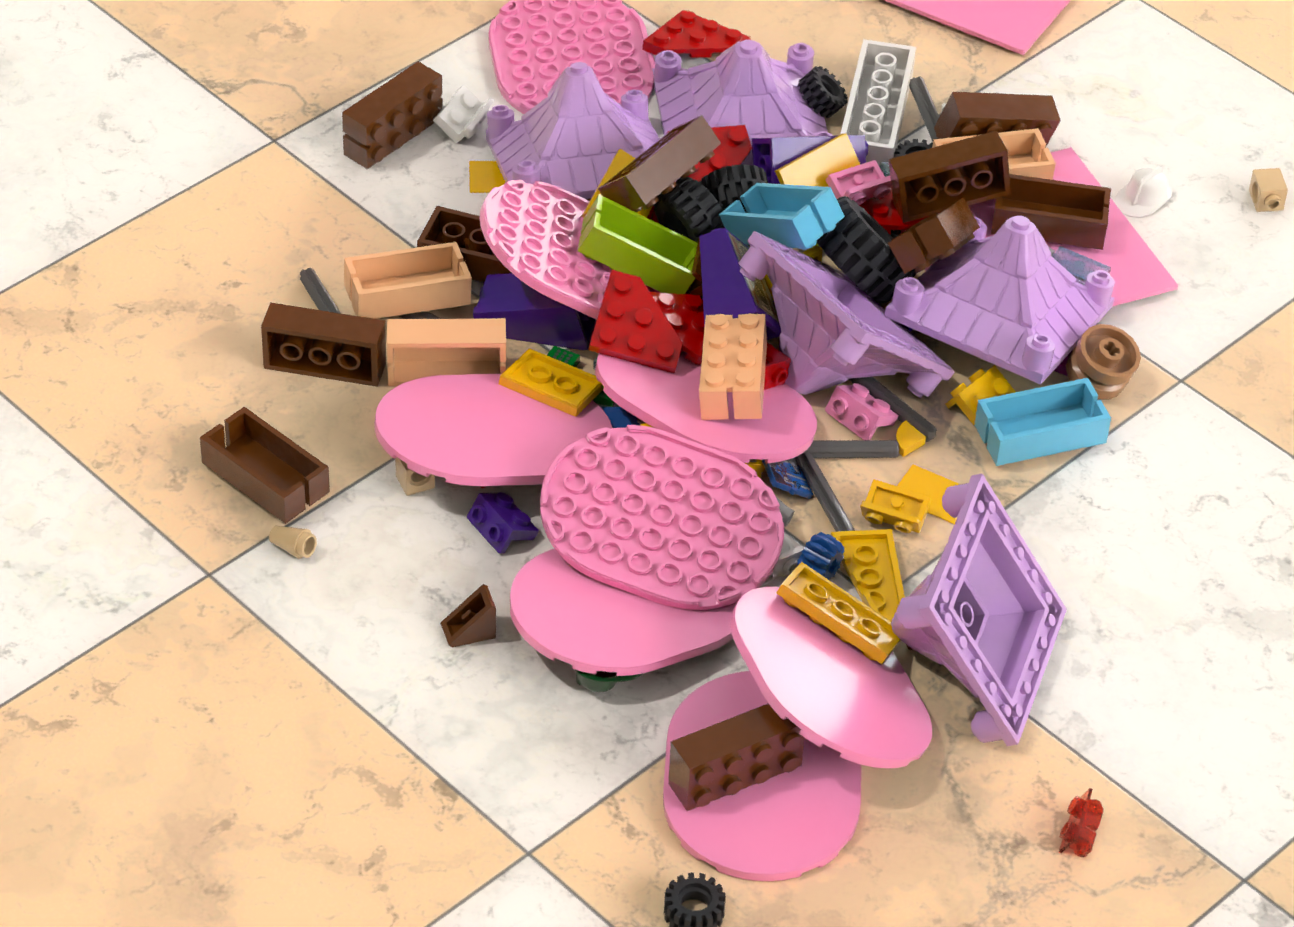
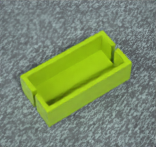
M600 194L583 218L578 252L588 259L596 260L608 266L611 270L638 276L645 285L658 290L660 293L685 294L695 280V277L692 275V268L698 245L697 242Z

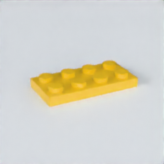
M803 562L794 569L776 592L788 605L797 607L808 614L813 622L824 625L833 631L840 640L851 643L860 649L870 660L883 664L900 642V639L892 630L891 621Z

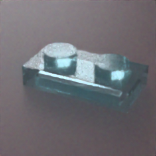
M1062 246L1052 256L1077 279L1076 282L1085 285L1086 277L1091 272L1103 270L1110 274L1111 267Z

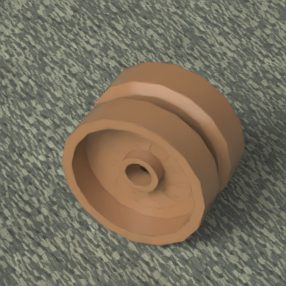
M1105 324L1089 327L1082 334L1077 346L1068 357L1066 363L1067 376L1070 381L1088 378L1100 400L1115 398L1125 389L1130 378L1138 369L1141 360L1140 350L1134 339L1120 328Z

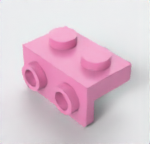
M876 160L829 174L826 179L836 199L846 196L858 205L874 197L881 199L891 191L890 176H884Z
M858 383L836 386L825 408L829 415L863 440H871L877 427L894 426L899 416L890 410V405L887 402L875 399L869 394V390L865 386Z

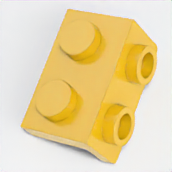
M994 365L986 372L983 368H980L968 378L971 382L968 386L963 382L951 391L950 394L953 398L945 403V405L949 409L956 403L970 422L975 425L978 400L1015 393L1016 391Z
M873 479L866 500L862 501L860 505L861 513L871 523L880 525L884 522L894 525L896 530L903 533H911V531L920 533L931 503V496Z

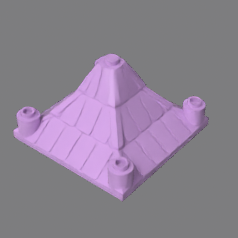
M744 40L726 49L715 61L688 69H681L682 59L677 53L671 50L658 53L655 57V68H652L663 134L665 135L667 131L702 115L711 128L745 125L751 146L752 138L833 136L827 131L825 118L820 116V112L818 114L815 113L814 108H810L807 105L809 102L807 100L804 101L802 98L804 94L799 91V80L813 69L814 50L805 43L794 44L788 49L786 63L770 58L760 43L753 40ZM752 149L742 164L752 165Z
M576 62L567 67L553 84L547 94L548 97L521 116V120L514 121V111L505 105L494 106L492 110L487 112L488 129L486 130V140L505 182L512 180H523L529 184H534L535 181L544 182L565 189L584 199L592 198L619 149L637 158L660 139L649 121L648 96L643 94L641 90H629L621 97L620 105L603 91L593 69L583 62Z
M1014 216L1007 219L995 235L986 238V225L981 219L975 217L980 226L979 229L973 232L975 238L968 241L962 248L945 259H937L918 279L906 277L896 282L892 302L886 307L884 317L1041 385L1077 346L1082 334L1089 327L1095 326L1112 308L1114 297H1111L1115 281L1108 272L1097 270L1087 275L1085 285L1076 282L1077 279L1051 256L1046 241L1034 223L1024 216Z
M756 231L747 240L750 248L739 261V265L742 267L740 272L751 281H754L756 278L762 280L767 274L773 284L771 291L782 331L780 334L779 351L791 358L788 377L785 383L798 393L808 395L846 382L851 378L895 375L896 372L910 374L906 379L909 383L907 388L913 394L920 398L923 395L929 397L942 380L949 381L955 373L950 366L903 324L884 317L886 309L856 286L844 272Z
M982 473L972 475L969 483L950 486L945 490V494L942 497V505L951 517L957 518L956 523L932 574L928 575L909 597L901 599L891 625L894 634L903 643L936 663L943 664L976 698L980 699L986 710L976 712L971 722L972 733L980 742L987 743L1003 740L1006 746H1013L1019 744L1067 609Z

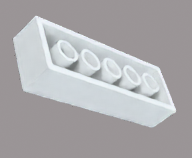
M863 39L841 134L865 135V140L868 143L866 163L876 160L882 172L890 174L889 159L894 158V152L898 143L910 89L909 83L914 70L916 47Z

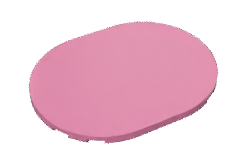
M510 0L499 9V14L491 21L489 27V49L498 89L505 100L523 114L547 98V94L561 73L576 62H583L590 66L603 91L620 105L621 97L629 90H641L649 98L654 89L652 68H655L654 57L652 53L642 50L643 40L648 37L646 27L639 14L633 8L629 9L622 4V0Z
M512 180L505 182L500 187L493 188L481 206L479 219L485 240L496 257L512 274L529 287L597 320L611 269L596 260L586 258L577 251L583 217L581 216L589 201L565 189L539 181L529 184L523 180ZM645 285L649 292H659L658 290Z
M683 350L680 352L675 374L604 354H598L595 375L596 379L603 384V391L621 408L653 428L724 452L744 463H749L750 459H765L766 463L789 460L804 453L813 442L817 430L816 415L806 399L786 383L764 390L762 419H735L733 393L727 392L729 419L701 420L699 399L701 364H694L685 358L687 353Z
M501 374L437 375L405 382L389 391L381 399L377 406L374 422L376 437L383 449L392 458L398 457L407 463L408 469L425 477L432 474L446 478V483L466 486L543 484L545 474L552 461L568 444H573L594 430L605 427L613 428L606 413L593 400L575 417L499 385Z
M627 425L625 428L609 429L605 427L589 432L573 444H568L555 457L543 480L540 495L541 520L549 541L559 555L576 570L590 578L665 606L686 610H707L727 606L739 601L745 593L759 588L768 579L779 560L783 546L784 522L779 502L772 489L765 485L754 469L724 452L657 428Z
M555 548L527 562L517 573L511 587L510 615L520 635L534 649L553 661L557 658L571 664L572 669L596 674L597 671L616 672V676L647 673L708 653L733 639L730 620L732 619L733 609L737 602L707 610H686L658 604L586 576L568 564Z
M779 587L753 589L740 598L733 609V616L730 620L731 633L736 646L766 701L783 720L788 718L801 729L800 735L818 747H822L825 744L841 752L839 757L875 768L905 767L911 761L919 759L924 754L932 738L931 719L924 703L893 652L890 653L883 664L868 659L860 649L851 643L843 642L833 631L824 625L813 622L809 615L799 608L788 605L781 596L776 594Z
M750 671L732 673L709 681L689 694L679 705L671 719L667 734L663 790L665 817L669 828L674 831L681 841V846L697 860L702 859L716 867L718 872L754 881H778L800 877L803 872L816 867L821 868L838 856L839 851L847 842L852 839L860 814L861 764L839 757L841 752L825 744L822 747H818L804 738L802 766L797 767L791 772H784L769 778L764 783L744 788L734 795H727L714 800L704 807H697L686 811L668 784L671 741L768 704Z

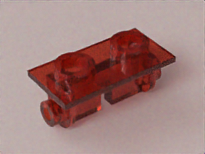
M1089 788L1081 797L1075 796L1067 809V813L1070 814L1069 820L1065 823L1059 835L1062 838L1059 853H1063L1068 847L1074 850V853L1079 857H1086L1087 854L1091 853L1097 834L1094 831L1099 828L1104 812L1102 803L1099 800L1090 799L1093 789Z

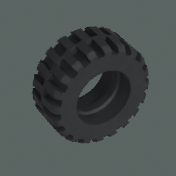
M846 196L839 197L837 201L845 217L836 223V227L832 231L824 233V235L816 240L817 244L834 264L869 297L881 304L889 302L893 298L896 282L906 277L913 278L916 274L913 269L904 274L888 245V242L894 238L855 201Z

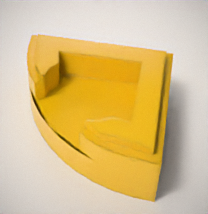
M907 420L899 426L896 433L900 455L902 457L925 445L926 437Z

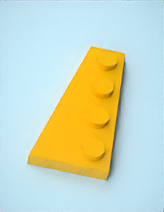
M892 529L831 532V536L835 537L844 546V559L841 562L862 602L892 622L901 599L905 597Z

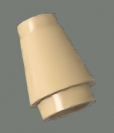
M276 525L269 534V541L298 559L303 557L309 558L316 549L317 538L309 529Z

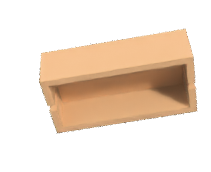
M1038 128L998 133L1008 151L1009 174L1053 180L1056 163L1049 149L1046 148V143ZM978 135L934 139L932 148Z
M457 242L344 258V286L350 301H352V307L356 316L377 319L471 305L472 277L466 263L463 262V256Z
M724 314L706 315L699 385L701 420L729 419L727 392L733 393L735 419H762L767 351L765 314H740L738 318H733V315Z
M506 318L387 319L388 386H399L414 379L437 375L502 374L506 371Z

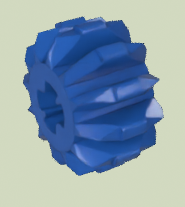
M820 532L813 535L809 542H806L805 548L801 551V556L797 560V564L799 565L803 562L828 580H831L832 577H835L836 571L840 568V563L844 559V546L835 537Z

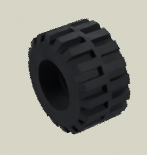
M742 164L715 170L704 176L699 183L713 194L722 210H725L734 201L740 200L745 213H747L740 196L756 183H768L763 168Z
M690 177L680 178L676 181L677 186L666 194L661 193L657 196L658 201L654 204V212L660 225L697 243L701 235L710 233L714 229L725 228L719 216L723 211L713 194L695 179Z

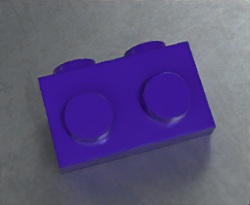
M503 492L479 493L467 514V519L499 554L506 552L512 540H534L539 532L531 522V518L514 504L511 496Z

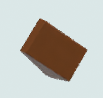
M482 584L440 622L449 646L458 647L496 638V607L487 585Z

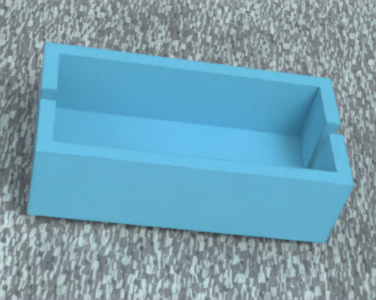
M756 183L740 196L747 213H745L740 200H736L719 214L725 228L746 245H750L747 240L756 231L790 248L807 250L815 246L816 240L824 235V233L832 231L836 227V223L845 217L831 187Z
M1083 378L978 400L974 426L984 444L987 443V450L996 466L1107 443L1111 416L1102 401L1098 400V394L1090 380Z

